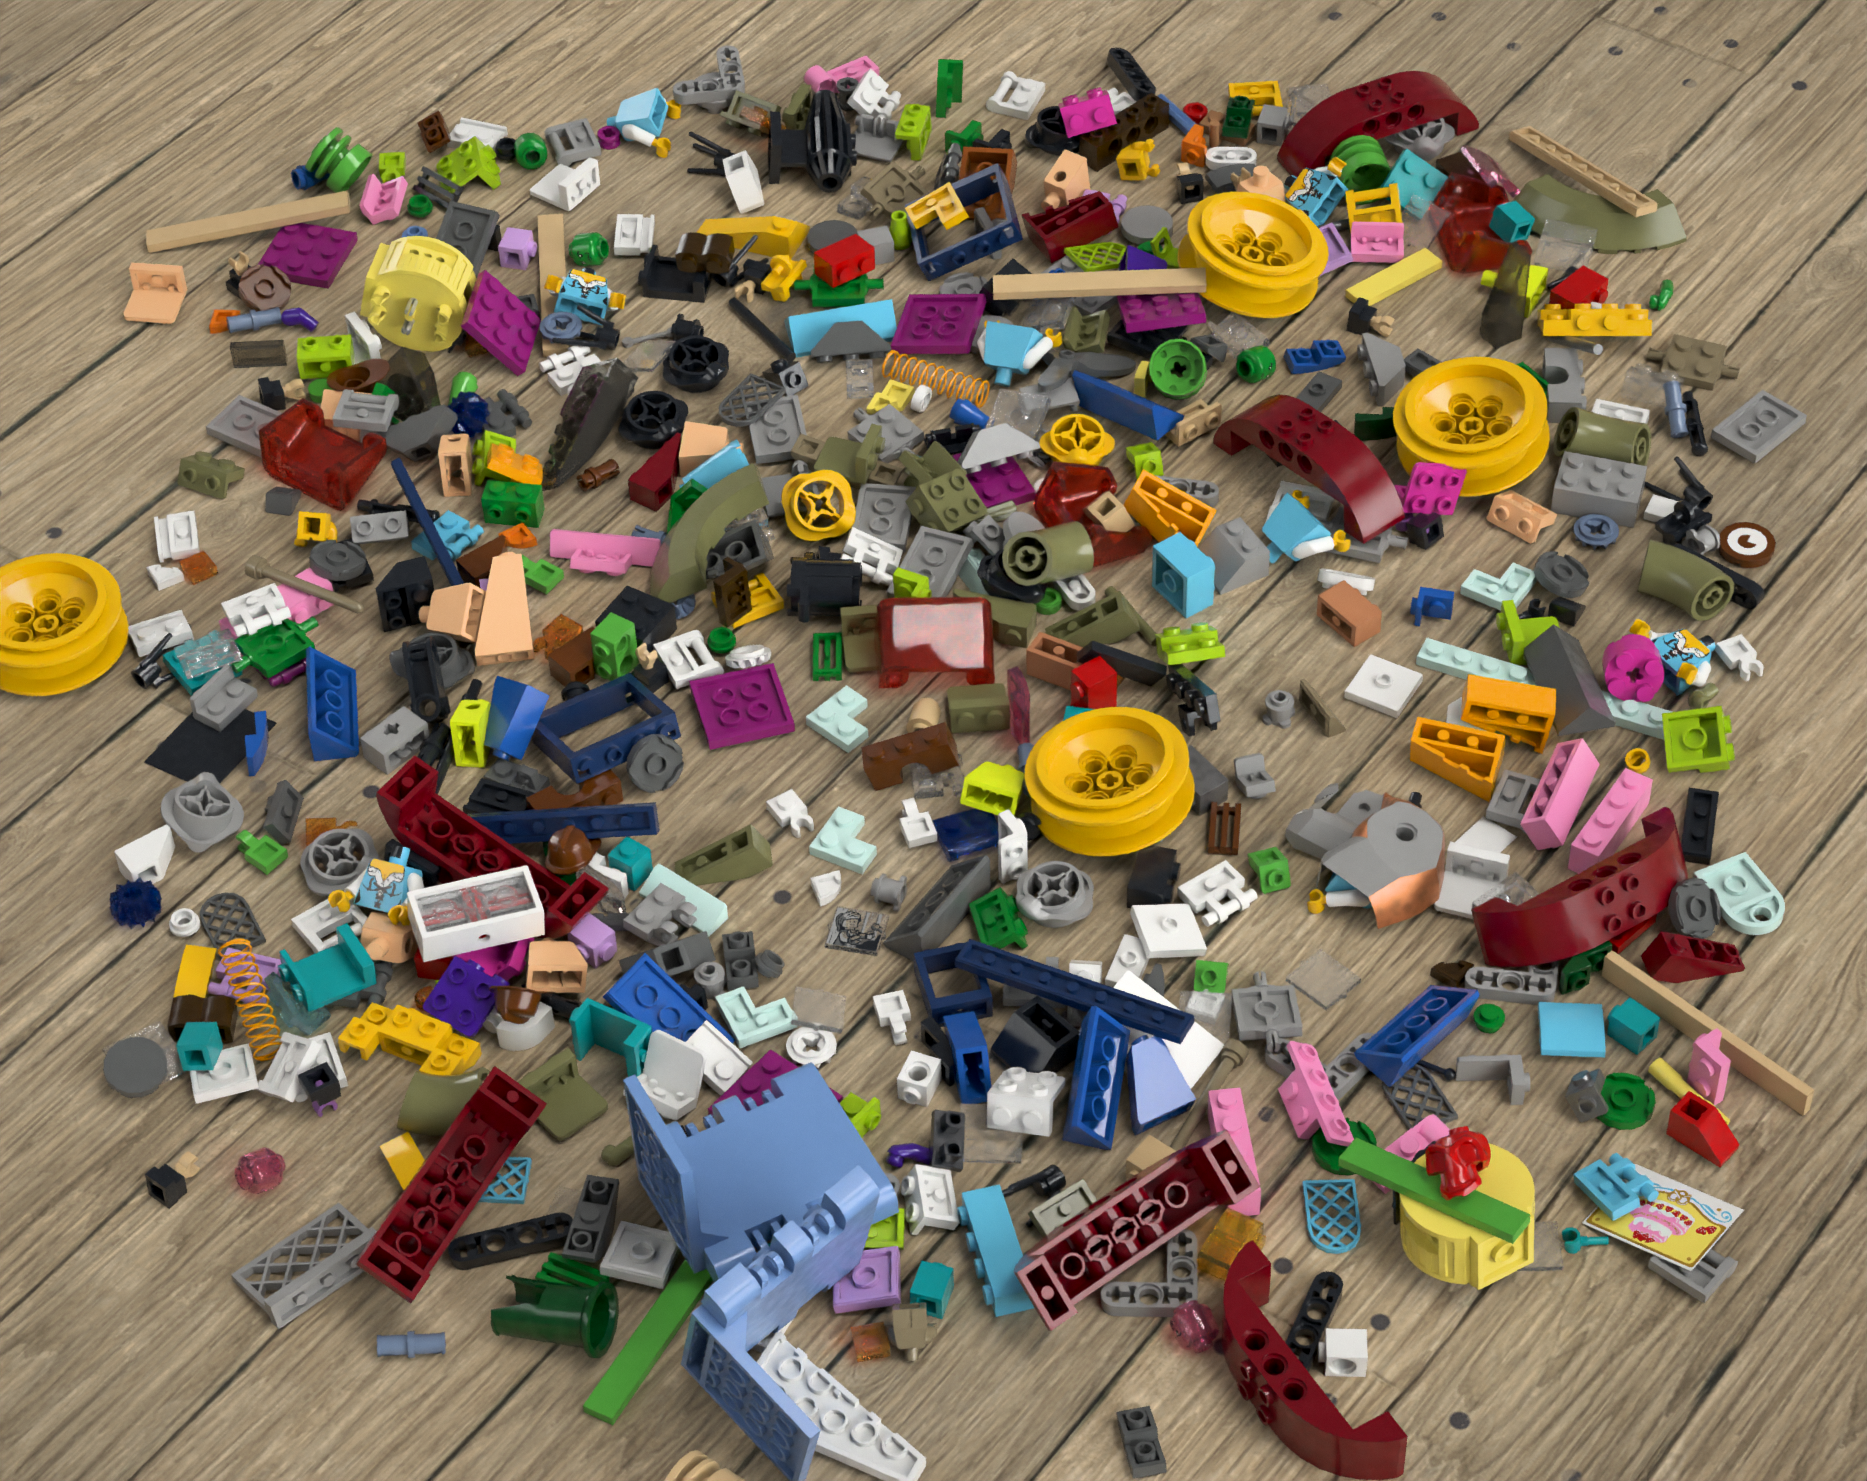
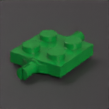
M813 266V274L810 280H795L794 288L795 291L810 290L813 307H848L865 304V295L868 289L884 290V278L868 279L865 273L833 288L815 275Z
M311 616L299 624L287 618L282 620V624L273 627L271 624L258 629L256 634L240 636L234 642L236 649L244 656L230 663L232 670L237 674L248 666H253L267 679L305 658L306 649L309 646L315 649L314 643L306 636V633L318 627V621L314 616Z

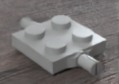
M888 404L872 415L867 414L859 407L858 410L854 411L853 416L861 423L847 431L849 440L862 443L871 424L881 425L882 437L885 438V447L877 460L885 463L898 459L904 450L915 454L912 448L924 440V432L891 404Z
M1339 507L1337 515L1331 522L1319 520L1332 533L1330 535L1332 538H1334V533L1337 530L1344 531V507ZM1393 526L1364 544L1346 533V539H1350L1349 550L1339 552L1333 548V550L1325 552L1380 563L1384 551L1389 546L1406 549L1408 537L1392 535Z
M1258 971L1253 975L1255 986L1231 989V1000L1239 1041L1266 1039L1267 1050L1273 1052L1274 1045V1050L1277 1052L1281 1048L1279 1038L1302 1036L1303 1027L1294 985H1268L1266 973L1261 971L1260 980Z

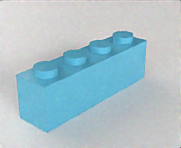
M1000 1184L962 1192V1206L957 1207L961 1226L967 1225L969 1231L966 1233V1242L969 1252L975 1251L977 1259H974L977 1278H983L985 1285L982 1286L986 1305L992 1304L995 1317L1034 1309L1032 1302L1014 1273V1268L1023 1257Z

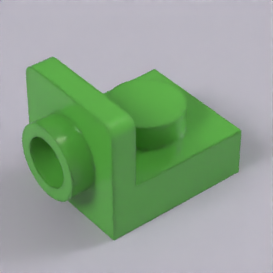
M1277 847L1248 853L1249 865L1259 876L1260 890L1264 894L1291 886L1288 859Z
M1196 960L1194 990L1208 993H1225L1229 963Z

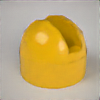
M1635 748L1626 754L1625 762L1629 770L1638 774L1647 772L1650 767V758L1644 749Z

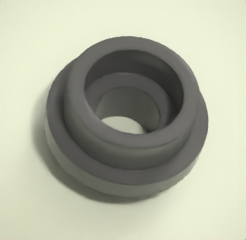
M767 949L755 957L756 968L763 976L771 978V976L774 978L780 977L785 963L778 954Z

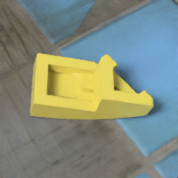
M1141 361L1134 378V394L1143 398L1146 396L1148 382H1153L1150 377L1149 361Z
M890 379L882 393L876 392L866 408L867 414H875L888 404H891L899 412L903 411L913 398L915 393L914 387Z

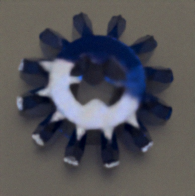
M460 391L458 397H452V403L447 407L457 414L458 419L451 431L454 434H468L471 438H474L476 432L482 433V426L488 424L486 417L490 415V412L487 410L488 403L480 395L469 391L467 393Z
M139 877L135 882H131L127 879L125 885L116 884L115 892L110 893V912L114 919L119 922L120 926L127 924L133 929L135 925L140 924L144 928L145 922H155L156 915L161 913V894L152 884L151 880L144 882Z

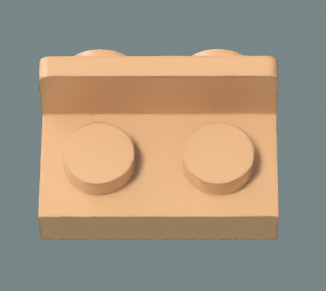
M1509 490L1495 495L1487 521L1531 544L1536 541L1541 528L1554 524L1557 514Z

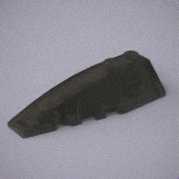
M613 358L582 367L560 412L563 421L562 424L556 425L554 433L558 437L556 442L550 444L548 453L552 456L550 460L545 462L543 467L542 491L558 488L573 476L594 455L611 432L617 420L623 415L624 407L628 398L634 393V386L639 377L620 359Z

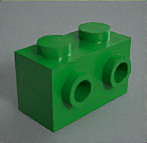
M487 480L481 497L485 523L512 526L524 523L526 527L539 528L545 510L542 485Z

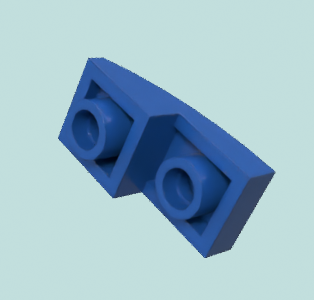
M1313 340L1311 349H1286L1283 356L1291 374L1310 373L1328 369L1346 360L1338 340Z

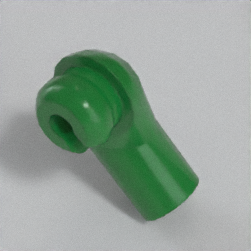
M1666 279L1661 282L1659 296L1655 294L1650 296V309H1658L1660 311L1666 307L1673 295L1674 285L1671 280Z

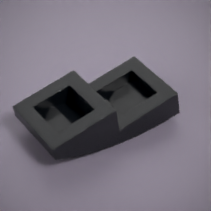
M930 1016L921 1021V1042L930 1050V1056L941 1059L942 1080L950 1087L955 1084L952 1050L944 1032Z

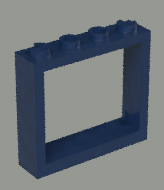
M998 163L951 185L963 207L1000 192L1007 221L930 255L924 225L916 229L906 211L917 262L928 282L1023 240L1010 186ZM996 175V179L992 180L990 178L991 176ZM919 199L914 200L908 204H905V208L911 205L912 203L918 201Z
M628 673L544 710L532 735V741L578 784L627 762V757L632 747L640 739L648 735L663 734L675 740L681 737L675 712L633 675ZM631 693L630 696L625 698L626 694ZM634 704H637L651 717L576 752H573L559 739ZM578 769H579L581 772L584 771V770H586V773H583V774L579 775V774H578Z

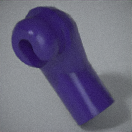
M299 307L286 309L281 314V320L287 326L302 325L308 331L313 332L319 324L316 319Z
M915 1143L892 1145L887 1151L889 1155L886 1158V1162L892 1166L902 1167L904 1158L929 1165L930 1149Z

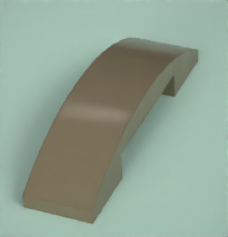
M800 433L790 455L796 461H804L808 465V469L814 472V465L826 442ZM877 460L875 470L871 472L866 483L896 485L903 468ZM848 481L850 487L860 489L861 484Z

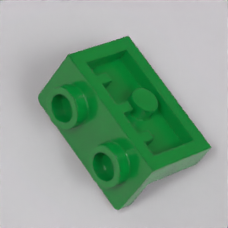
M938 59L937 118H946V108H951L952 103L962 102L963 60Z
M999 887L969 903L981 943L998 949H1002L1013 942H1016L1022 949L1028 947L1025 938L1028 930L1023 920L1018 916L1020 911L1017 908L1016 898L1013 895L1008 896Z

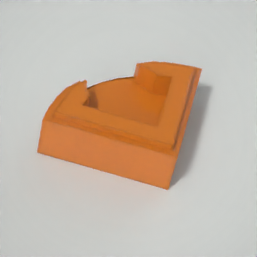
M215 309L209 325L210 334L228 331L226 317L241 315L240 310Z
M524 523L498 533L499 536L504 535L506 537L507 546L512 548L524 549L537 545L536 537Z

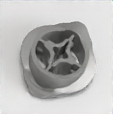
M1443 118L1384 138L1389 144L1394 145L1399 155L1407 148L1424 161L1437 157L1442 152L1444 144L1454 138L1455 130L1452 126L1446 124Z
M209 772L200 773L194 779L167 792L162 799L160 807L164 822L186 842L190 850L196 853H201L210 846L235 834L241 828L244 818V811L238 800L221 786L216 777Z
M333 829L319 835L305 848L300 863L309 889L317 895L329 896L335 890L344 891L367 868L373 858L379 860V855L374 847L372 837L366 831L361 829ZM354 851L363 857L361 861H358L357 857L353 856ZM320 863L323 864V867L327 868L326 873L317 868Z
M1063 861L1042 863L1026 870L1019 876L1016 895L1017 908L1025 917L1034 920L1042 926L1050 928L1067 926L1075 921L1084 919L1092 911L1093 882L1085 872L1078 870L1069 863ZM1037 891H1039V892L1037 893L1038 896H1037L1036 898L1033 897V896L1035 895V893H1036ZM1075 891L1076 894H1075L1074 897L1072 898V897H1071V896L1073 895L1072 892Z

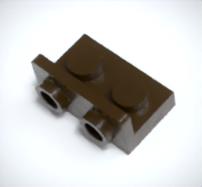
M730 557L723 559L724 574L713 581L719 623L727 628L752 610L747 569L742 563L736 562Z

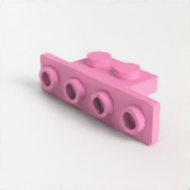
M552 529L550 532V556L570 559V569H579L581 573L602 571L610 576H620L625 574L631 565L653 567L657 552L661 546L660 539L559 529Z
M1290 1041L1286 1047L1296 1069L1278 1088V1091L1298 1138L1309 1140L1321 1126L1328 1143L1348 1147L1354 1138L1339 1106V1101L1335 1097L1329 1083L1328 1076L1319 1060L1316 1049L1306 1043Z

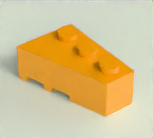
M1144 469L1124 503L1127 512L1158 542L1181 532L1189 540H1192L1196 546L1200 543L1217 511Z
M1468 674L1462 693L1461 720L1488 732L1494 733L1499 731L1510 736V741L1517 744L1520 741L1534 746L1535 752L1543 754L1555 717L1556 689Z
M1417 717L1410 742V761L1490 803L1504 756L1505 735Z

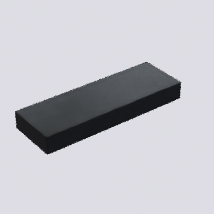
M1091 641L1077 652V662L1084 664L1100 655L1117 672L1118 676L1148 686H1152L1166 676L1167 666L1096 641Z
M1690 787L1688 789L1681 841L1685 862L1710 865L1719 796L1717 791Z

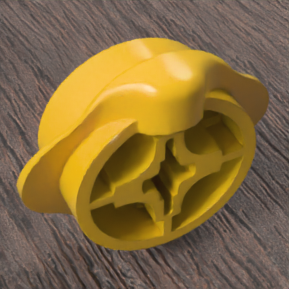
M1070 414L1058 419L1053 424L1051 431L1041 436L1039 445L1044 453L1050 455L1052 462L1058 468L1070 473H1084L1096 468L1101 463L1103 456L1108 455L1114 450L1115 440L1110 434L1104 432L1102 425L1096 419L1084 414Z
M819 470L813 473L799 474L792 477L783 486L781 501L785 512L786 524L796 537L805 541L837 537L846 533L854 525L856 510L852 499L851 487L848 481L838 472ZM812 483L826 486L820 494L807 493L803 490L806 485ZM833 492L839 501V513H836V509L830 503ZM798 497L801 498V502L807 508L804 520L798 511ZM820 499L823 509L816 511V504L814 502ZM818 516L826 519L830 518L834 521L832 525L825 528L811 526Z

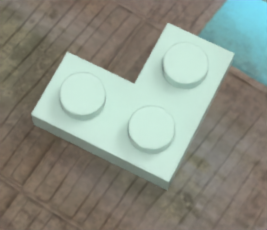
M1514 562L1500 579L1474 569L1461 585L1460 594L1500 611L1502 601L1514 600L1515 607L1517 608L1535 585L1537 579L1533 570Z
M846 685L807 715L806 725L849 753L869 737L868 729L853 719L868 707L867 699Z
M838 806L809 846L810 855L863 875L877 855V848L855 838L865 825L864 816Z
M744 986L715 996L716 1006L739 1049L797 1028V1019L785 998L756 1008Z

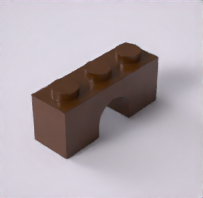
M945 722L861 747L863 768L875 791L904 783L902 768L911 763L924 764L928 767L931 774L959 766L957 744Z
M609 769L578 783L579 792L572 795L560 794L551 785L526 798L527 810L617 805L623 801L621 780ZM586 770L578 771L579 775L586 773Z

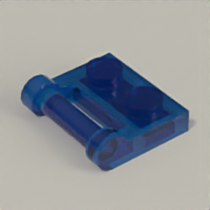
M974 808L932 820L937 832V839L949 862L959 860L960 856L996 846L998 849V823L992 813Z

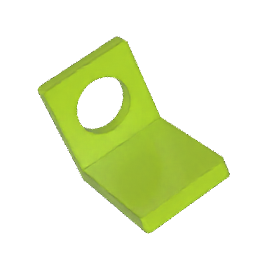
M1162 227L1150 242L1154 256L1164 259L1167 262V269H1178V248L1173 247L1167 227ZM1163 238V239H1164V248H1163V250L1160 252V251H1159V242H1160V240Z

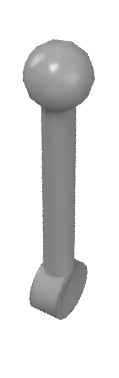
M672 327L664 332L638 338L625 337L622 340L623 347L630 348L635 343L666 336L673 338L671 333Z

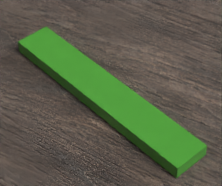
M1357 1137L1339 1157L1340 1167L1512 1244L1530 1223V1214L1476 1190L1464 1197L1461 1195L1451 1200H1445L1440 1193V1174L1428 1176L1426 1168Z
M686 1259L584 1403L583 1409L585 1413L614 1425L701 1299L705 1290L712 1283L713 1279L707 1269L694 1274Z

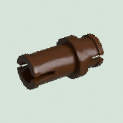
M609 459L595 468L589 467L584 470L583 474L577 476V484L585 492L590 488L596 489L601 486L603 481L618 475L620 471L616 469H619V466L614 459Z

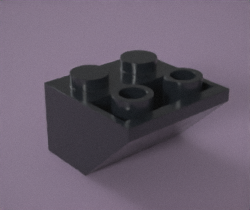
M425 556L397 562L375 588L384 632L422 623L419 619V610L422 606H430L431 596L434 592L433 579Z
M1036 996L1014 1011L992 1045L991 1053L1008 1068L1020 1067L1024 1068L1026 1072L1032 1073L1043 1071L1057 1073L1076 1059L1079 1041L1078 1034L1080 1032L1039 996Z

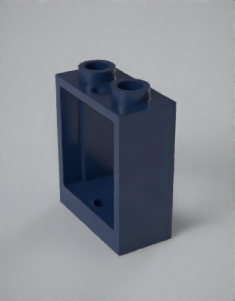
M967 942L914 953V973L928 1017L931 1016L940 1027H944L943 1016L972 1011L975 1012L977 1020L993 1016V1000L987 979L976 974L973 975L978 990L940 998L935 997L928 974L956 968L955 959Z

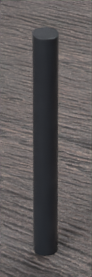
M736 297L730 299L729 306L787 361H793L796 358V354Z

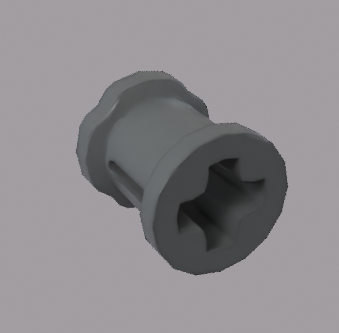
M842 78L836 84L840 96L838 102L844 111L854 110L847 104V100L858 85V81L854 78Z

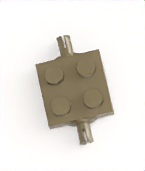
M892 161L867 183L860 192L863 197L873 204V207L866 212L867 218L871 216L869 220L874 221L882 213L891 220V214L894 211L901 210L906 213L905 204L928 195L929 192L918 181V179L925 175V169L921 170L922 166H917L916 169L909 173Z
M1676 334L1673 335L1671 344L1665 351L1649 348L1647 353V359L1662 362L1660 379L1679 381L1680 384L1713 391L1714 385L1721 375L1737 379L1740 368L1724 365L1727 346Z

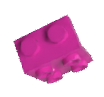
M1101 87L1086 91V96L1078 98L1077 94L1062 98L1063 102L1059 103L1058 106L1068 138L1117 124L1107 90L1102 91Z
M1416 463L1413 466L1408 485H1394L1404 513L1431 514L1434 512L1439 515H1453L1467 470L1453 469L1441 463Z
M534 937L453 955L452 957L457 956L465 962L471 959L485 969L483 972L490 977L496 974L508 981L513 976H519L526 965L524 957L529 950L530 942L534 941Z

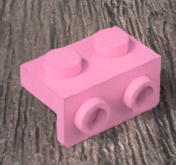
M374 174L368 176L359 206L362 214L373 225L385 220H393L399 216L408 185L404 177L401 176L381 184Z
M1352 222L1350 241L1352 262L1397 263L1403 260L1404 223Z
M1718 1028L1708 1034H1701L1694 1041L1687 1083L1714 1106L1723 1101L1731 1060L1719 1050L1722 1032Z

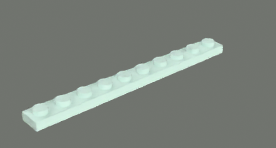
M1426 638L1416 658V665L1467 680L1468 674L1536 686L1529 668L1430 638ZM1602 691L1616 726L1664 740L1662 713H1670L1672 711L1634 700L1623 701L1609 692Z

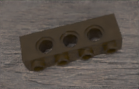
M1153 93L1148 94L1115 115L1117 124L1081 135L1079 137V155L1087 158L1088 167L1096 172L1116 161L1120 151L1130 144L1138 141L1146 142L1147 139H1151L1168 129L1169 103Z

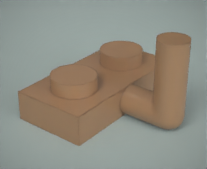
M1210 110L1199 123L1200 126L1204 127V133L1209 135V145L1211 148L1218 147L1223 140L1244 147L1255 134L1256 126L1251 123L1247 139L1222 136L1226 115Z

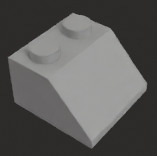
M1241 517L1216 526L1198 548L1214 561L1216 568L1214 586L1220 595L1269 575L1270 551Z

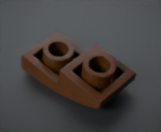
M439 110L417 122L421 130V137L429 153L451 142L448 127Z

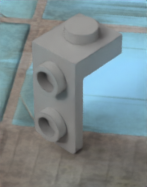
M989 514L979 524L974 520L962 531L966 535L965 537L972 538L973 544L978 541L991 555H995L997 551L1004 549L1003 541L1005 537L1003 529Z
M1469 1055L1457 1058L1456 1081L1507 1080L1510 1105H1523L1525 1092H1530L1529 1072L1524 1073L1521 1055Z

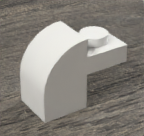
M542 1002L539 1003L535 1016L531 1017L524 1024L504 1021L501 1015L496 1012L495 1006L483 1023V1026L489 1032L497 1033L499 1047L510 1051L526 1050L538 1045L555 1028L552 1007Z

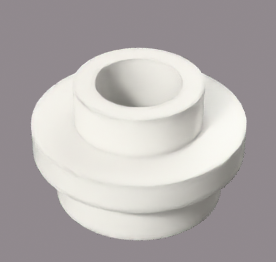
M179 909L171 916L169 921L170 931L178 937L191 936L200 928V919L191 909Z

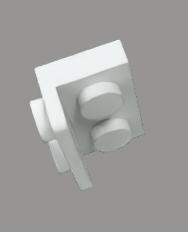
M915 1164L901 1183V1194L904 1195L906 1206L905 1219L909 1224L910 1234L918 1235L925 1225L955 1230L960 1222L951 1170Z

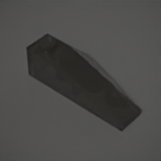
M1516 241L1509 245L1488 290L1482 312L1480 335L1495 349L1522 338L1531 256Z
M401 347L387 361L390 364V371L377 383L388 386L395 394H398L399 406L393 415L397 419L405 421L410 416L422 414L429 411L430 408L441 404L435 375L425 354Z

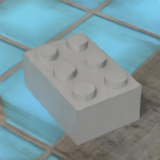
M1564 451L1554 485L1551 511L1579 518L1589 514H1600L1611 518L1617 525L1634 528L1644 491L1647 466Z

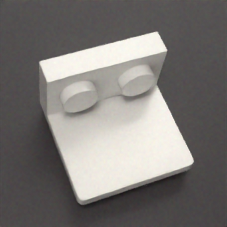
M589 157L576 169L563 164L557 165L530 189V195L566 211H571L600 185L598 160Z

